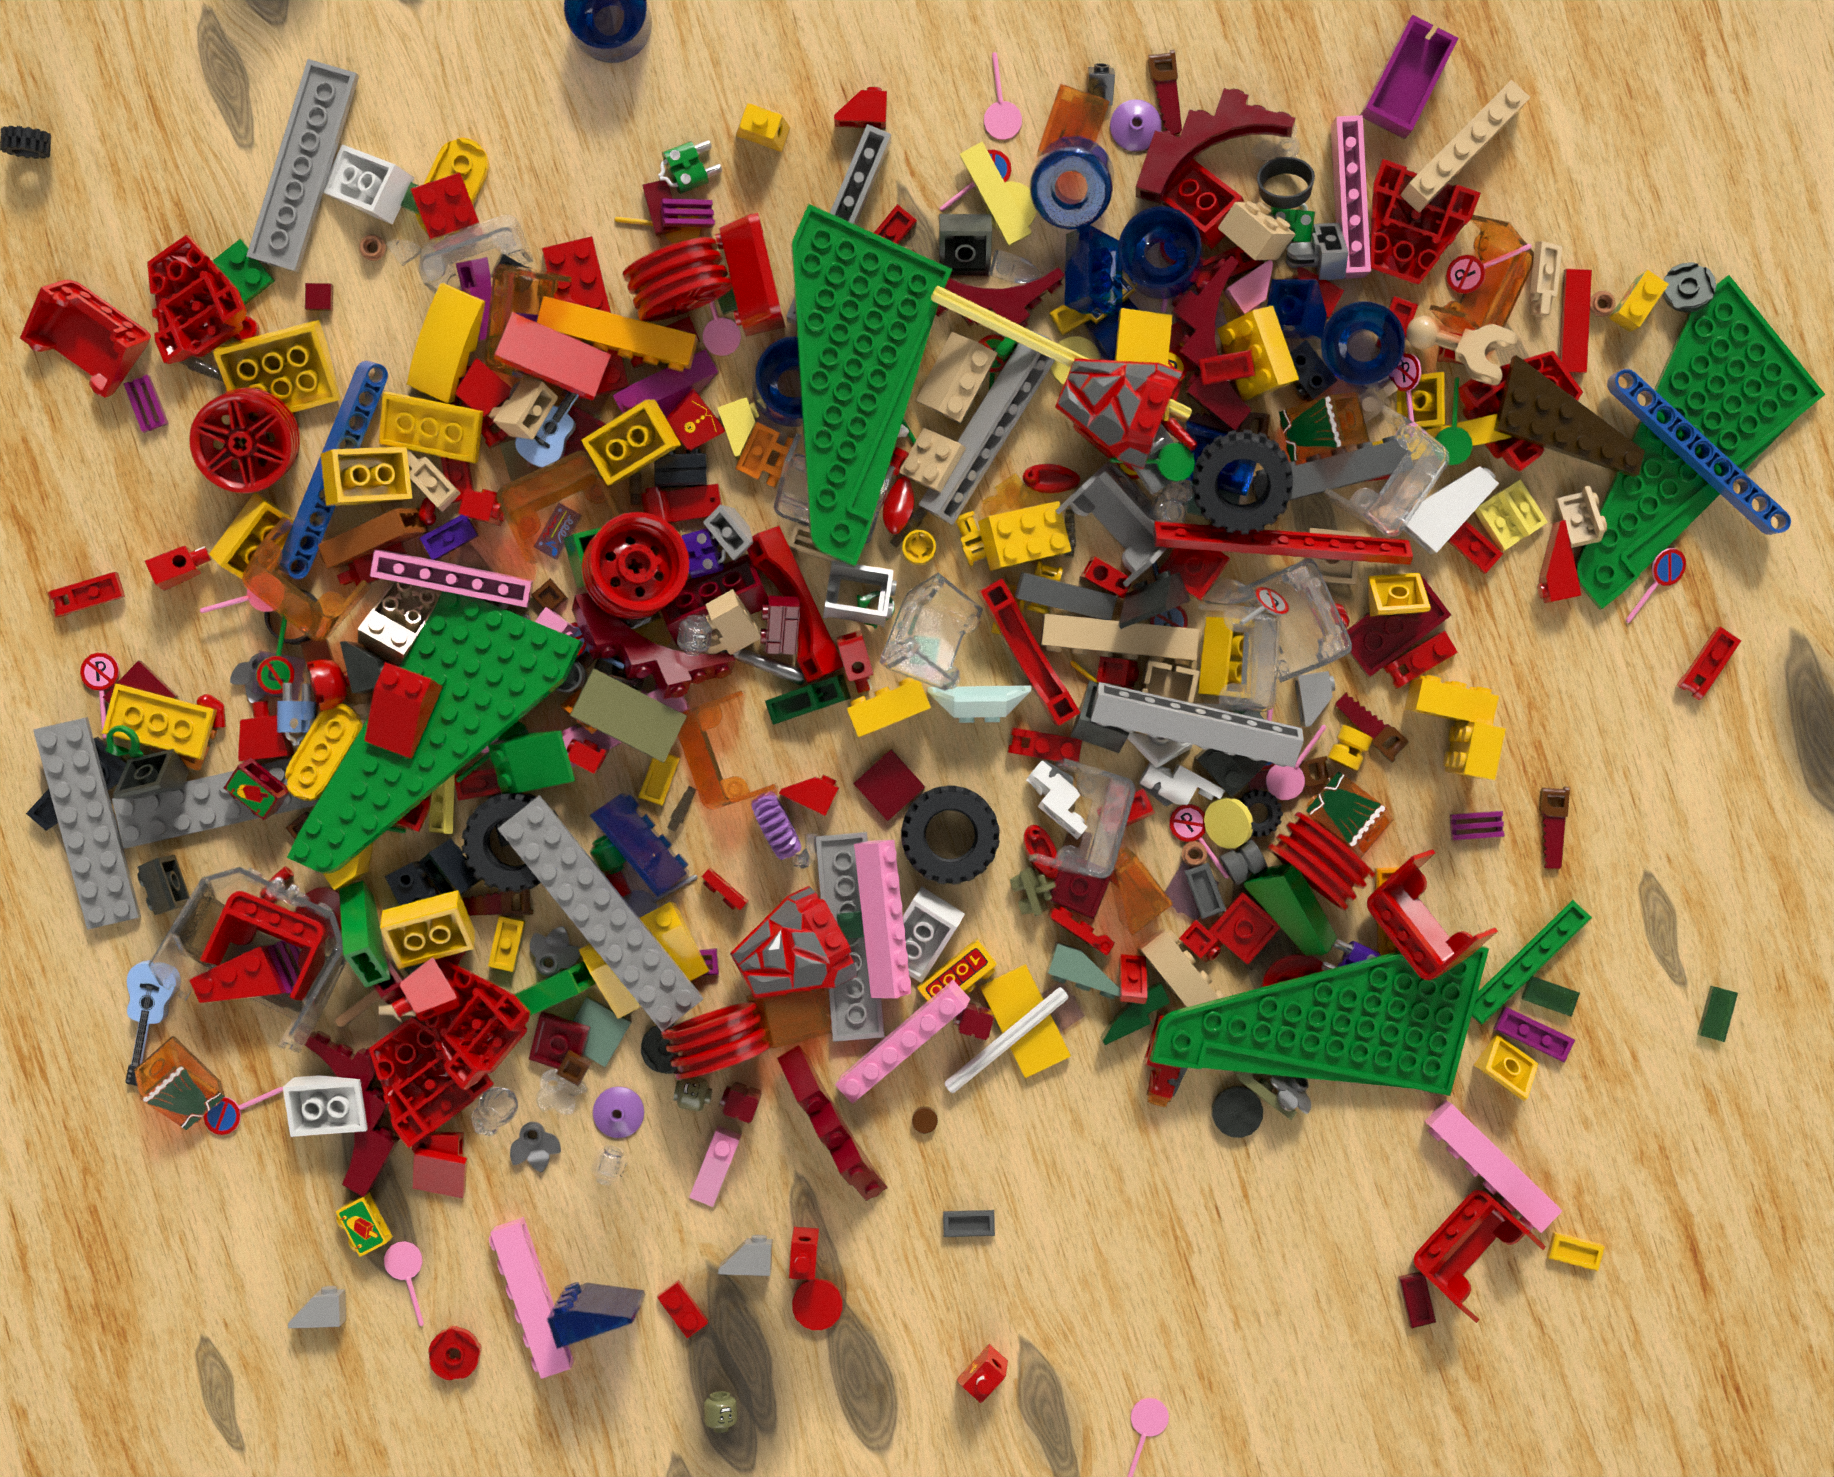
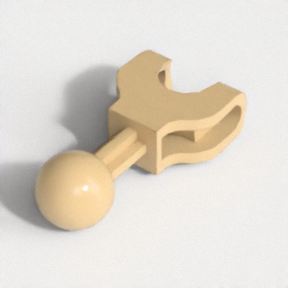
M1430 316L1414 318L1409 323L1406 331L1409 343L1415 348L1427 349L1435 344L1455 351V361L1465 365L1469 376L1473 380L1489 385L1500 383L1502 371L1499 366L1487 361L1486 355L1495 349L1510 351L1518 342V337L1513 331L1494 324L1483 326L1474 331L1465 328L1461 337L1440 330L1437 321Z

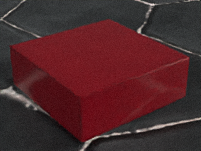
M305 283V309L310 311H333V284Z

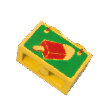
M1647 269L1637 275L1609 319L1628 332L1639 328L1669 284Z
M370 1193L365 1197L360 1196L346 1203L335 1211L339 1227L345 1229L349 1237V1246L353 1252H357L359 1257L386 1244L393 1237Z

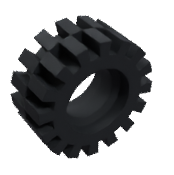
M4 126L1 128L0 151L17 157L49 158L51 134L46 131H40V129H31V127Z
M1252 790L1251 792L1244 793L1243 797L1238 799L1248 810L1256 803L1265 805L1268 810V816L1262 823H1251V829H1253L1252 836H1267L1272 831L1275 832L1277 830L1276 827L1282 822L1280 819L1283 816V812L1281 811L1282 805L1275 796L1267 791Z

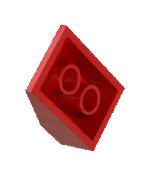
M1192 159L1173 179L1161 202L1197 239L1200 238V241L1212 250L1226 236L1218 227L1234 203L1244 202V199L1239 193ZM1182 217H1184V218L1187 217L1190 222H1187V221H1186L1185 219H1183Z
M385 662L374 688L364 741L412 759L442 686L430 678Z

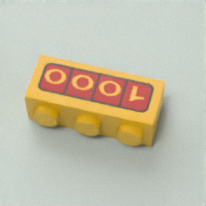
M976 938L923 980L922 983L918 984L917 989L929 1001L954 980L967 995L976 987L974 983L982 977L985 980L996 971L994 967L997 965V962L979 939Z

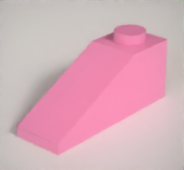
M717 1126L689 1198L712 1207L714 1206L741 1134Z

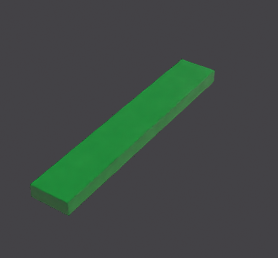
M1572 900L1478 991L1472 1017L1482 1026L1559 952L1592 917Z

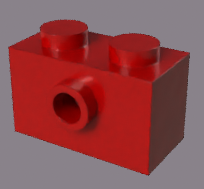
M465 488L458 514L501 527L502 521L505 522L507 519L509 508L506 506V501L497 497V492L482 489V492Z

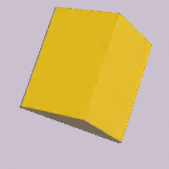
M1444 372L1422 374L1417 386L1411 390L1415 429L1441 427L1445 425ZM1397 390V429L1410 430L1406 392Z
M1420 573L1368 576L1370 616L1430 611L1431 607Z
M1496 1034L1474 1063V1066L1513 1095L1525 1101L1528 1099L1538 1063L1499 1034Z

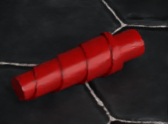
M1163 416L1161 423L1166 431L1193 451L1197 447V443L1174 418L1169 417L1168 421H1165Z

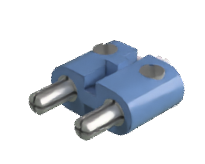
M283 683V701H277V732H285L286 738L291 740L293 745H300V741L304 739L316 719V702H311V684H302V701H292V684ZM289 732H304V735L296 741L294 737L289 735Z

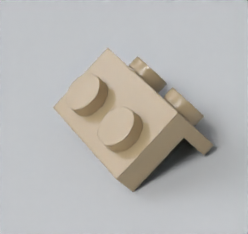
M1590 485L1585 486L1581 493L1556 499L1555 503L1561 521L1566 520L1572 548L1602 540L1604 532L1607 530V523L1605 517L1599 514V499L1596 493H1592Z

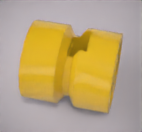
M924 530L910 532L903 541L902 552L904 558L909 563L918 566L925 565L932 560L936 551V543L933 536Z
M1342 725L1336 737L1339 742L1332 745L1327 758L1351 770L1358 771L1364 759L1361 754L1368 751L1373 738L1354 728Z

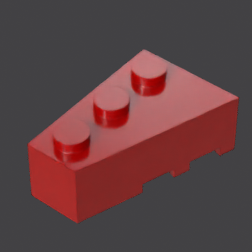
M270 945L259 946L189 979L199 1003L286 993L268 950Z

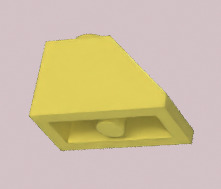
M747 397L718 407L736 459H740L756 425L755 418L759 417L755 403L749 404Z

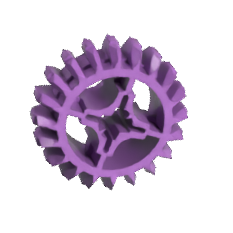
M770 791L752 800L751 806L754 815L775 855L783 860L801 850V842L777 795Z

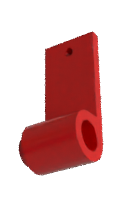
M718 483L673 491H661V487H650L645 489L646 493L641 494L643 512L658 516L668 523L709 517L720 504L722 505Z

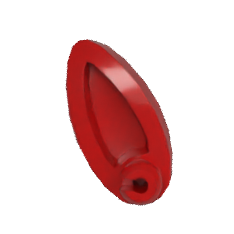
M1056 464L1031 466L1025 470L1022 476L1024 483L1029 488L1040 493L1049 494L1074 489L1081 480L1076 472Z
M906 476L896 481L883 505L884 525L894 535L899 534L907 525L914 508V491L909 478Z
M1030 825L1026 828L1023 835L1026 855L1040 874H1044L1048 879H1054L1058 873V855L1055 845L1042 827Z

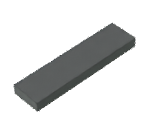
M1021 572L1014 597L1099 619L1111 620L1118 596Z

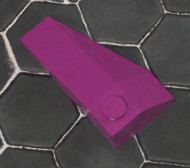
M705 349L694 354L691 369L684 368L683 372L667 367L614 394L613 397L623 414L645 400H655L666 418L690 390L694 388L699 394L719 372Z

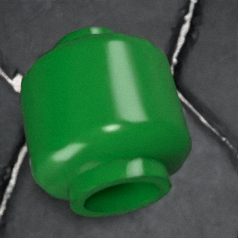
M606 834L593 841L590 855L602 872L615 874L624 868L623 864L627 861L628 854L618 837Z

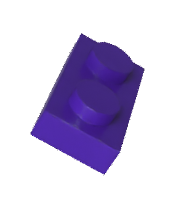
M459 515L420 537V540L431 559L437 560L477 538L479 535L470 519Z

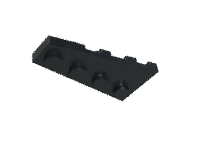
M95 737L94 742L107 790H110L118 785L127 761L121 756H115L105 751L108 747L107 744L99 737ZM49 789L26 813L45 831L58 824Z

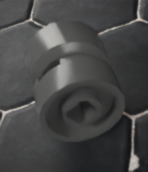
M575 660L566 681L556 690L573 693L578 689H582L587 681L585 667Z
M1252 839L1240 845L1237 852L1230 850L1220 856L1225 870L1236 886L1248 880L1250 873L1256 875L1268 868L1262 853Z

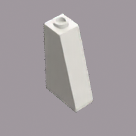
M1479 466L1399 514L1394 522L1430 555L1437 553L1499 483L1494 479L1495 475L1485 467L1482 469Z

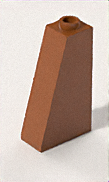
M420 508L393 509L318 544L321 560L327 566V569L341 568L353 563L357 559L374 553L375 550H382L399 542H406L428 533L429 530L427 525L419 519L418 513Z

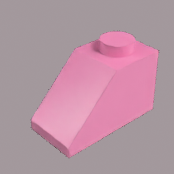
M1268 260L1225 290V296L1239 317L1250 311L1262 308L1260 305L1266 300L1273 267L1271 260Z

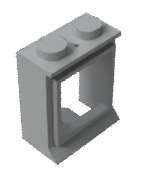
M832 560L823 619L833 617L881 625L884 628L886 618L891 619L893 604L889 603L890 595H895L897 581L892 580L893 570L858 564L853 567L844 562ZM841 579L881 586L878 610L837 604Z

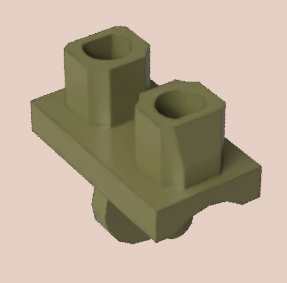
M1034 866L1027 867L1019 872L1020 874L1011 878L1010 883L1015 892L1022 889L1026 890L1028 898L1018 901L1021 914L1034 913V916H1037L1048 910L1046 901L1052 899L1050 889L1056 887L1054 881L1047 883L1044 874L1037 876Z

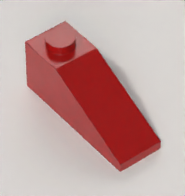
M1566 520L1553 523L1539 575L1540 584L1537 585L1539 597L1543 599L1544 603L1582 596Z

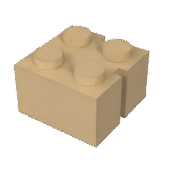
M1235 202L1218 227L1221 232L1254 260H1278L1295 236V233L1289 229L1290 224L1280 217L1275 219V216L1270 213L1272 211L1271 208L1263 202Z
M1150 660L1145 661L1141 684L1146 686L1145 689L1141 688L1139 691L1193 703L1200 671L1176 666L1173 667L1171 672L1172 665Z

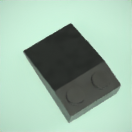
M1166 571L1155 576L1156 581L1148 584L1147 580L1133 585L1134 591L1125 595L1119 621L1120 629L1191 601L1180 573L1171 575L1170 571Z
M1252 705L1242 714L1264 719ZM1203 749L1195 756L1199 763L1231 797L1268 763V761L1264 760L1254 761L1238 754L1228 755L1216 749Z

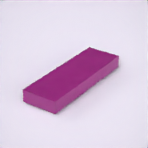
M1506 1006L1503 1007L1493 1028L1564 1063L1575 1042V1039Z

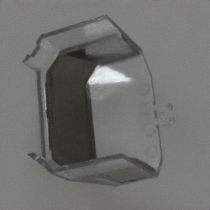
M237 867L202 877L148 964L150 970L161 986L168 990L174 987L180 991L178 997L186 1001L193 990L189 979L218 966L203 962L200 958L227 899L236 891L250 893L322 923L326 929L325 964L303 1001L290 998L291 994H287V992L249 997L293 1019L278 1047L285 1049L288 1044L291 1045L290 1050L300 1053L316 1026L347 963L343 956L342 937L335 914L332 912L333 909L323 903L316 905L310 902V898L299 892V887L294 884L286 890L284 879L277 877L275 880L272 879L271 882L261 878L263 875L252 868L245 870ZM257 930L254 939L247 945L241 946L230 942L221 964L259 946L274 945L280 939ZM286 945L285 947L299 977L300 970L289 945ZM277 949L278 952H279V955H280V957H281V959H282V961H283V964H284V966H285V968H286V971H287V973H288V975H289V978H290V980H291V982H292V985L295 986V985H294V982H293V980H292V978H291V975H290V973H289V971H288V968H287V966H286V964H285V961H284V959H283V957H282V954H281L280 950Z

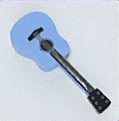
M569 391L559 407L553 406L533 440L516 437V449L529 463L547 470L553 469L561 463L565 454L567 440L576 428V423L567 413L579 395Z
M156 960L142 961L132 967L127 975V988L130 995L127 1015L129 1018L138 1021L139 1024L132 1062L127 1070L126 1084L135 1086L144 1084V1067L142 1062L149 1024L160 1023L167 1017L169 1001L179 987L180 978L177 970L165 962Z

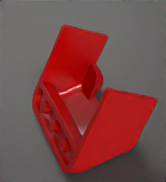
M749 214L720 227V233L715 234L719 250L724 249L738 307V310L733 311L736 325H742L746 337L786 328L759 214Z
M1433 849L1411 856L1367 899V908L1370 914L1415 972L1424 980H1432L1439 977L1471 956L1498 932L1494 927L1474 937L1465 931L1457 932L1449 937L1422 903L1419 896L1425 892L1427 880L1419 868L1436 854Z
M244 891L232 893L227 899L200 960L219 966L230 942L241 946L247 945L252 942L257 930L302 948L298 957V966L301 972L290 998L308 1002L325 964L326 929L324 925Z
M1475 1190L1461 1202L1417 1250L1414 1255V1265L1461 1311L1477 1323L1480 1319L1463 1304L1471 1293V1284L1463 1274L1496 1238H1499L1507 1245H1513L1526 1235L1542 1250L1546 1246L1488 1193L1483 1190Z

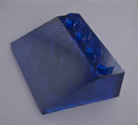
M621 793L593 812L590 817L658 897L689 872L686 868L689 864L680 853L675 855L670 849L672 843L663 833L659 835L655 831L654 827L656 824L648 814L643 816L637 809L640 805L631 794L626 796L625 793Z
M579 1282L565 1286V1290L560 1294L547 1317L556 1348L558 1349L632 1324L645 1297L644 1290L594 1283L580 1285Z

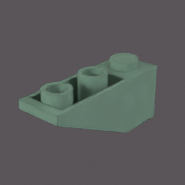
M1059 942L1055 943L1046 970L1048 974L1052 975V980L1060 983H1066V980L1076 982L1075 987L1085 991H1090L1091 988L1100 990V995L1110 999H1114L1115 995L1120 997V988L1080 949Z

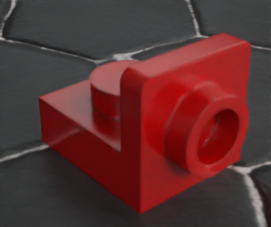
M1100 656L1096 682L1134 687L1139 677V668L1136 661Z
M1197 920L1179 937L1205 963L1209 960H1214L1220 954V948L1223 946Z

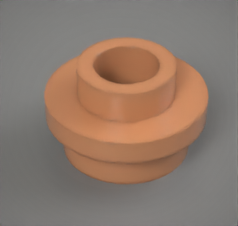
M371 234L361 240L359 249L364 258L370 261H377L384 256L386 244L381 237ZM372 244L377 245V250L375 252L369 251V248Z
M1607 291L1596 292L1590 300V310L1598 317L1610 315L1616 306L1614 296ZM1599 300L1604 301V303H1605V308H1604V309H1602V308H1600V307L1598 306V301H1599Z
M1192 841L1184 845L1181 857L1188 866L1197 867L1206 861L1207 850L1200 842ZM1193 849L1198 851V857L1195 859L1189 856L1190 851Z

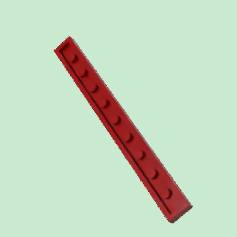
M1155 521L1153 526L1155 546L1165 548L1411 565L1413 559L1409 540L1266 529L1259 532L1254 529L1250 530L1249 534L1241 535V531H1234V534L1226 532V528L1220 527L1218 529L1212 525Z

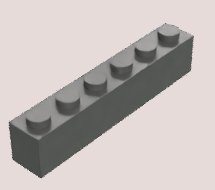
M1394 435L1383 438L1382 444L1373 446L1372 441L1359 444L1355 451L1347 452L1346 448L1332 451V456L1322 459L1321 455L1306 458L1307 463L1296 465V461L1289 462L1293 474V494L1291 500L1412 469L1413 466L1406 438L1398 439V436ZM1264 469L1255 471L1256 476L1251 478L1256 501L1263 496L1267 488L1268 479Z

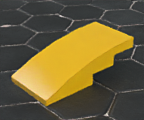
M440 283L421 328L406 385L448 404L454 402L458 380L466 374L469 353L476 351L485 301L445 283Z

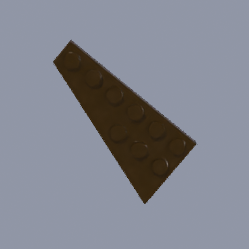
M1515 355L1511 358L1494 431L1632 477L1639 475L1645 452L1642 448L1519 356Z

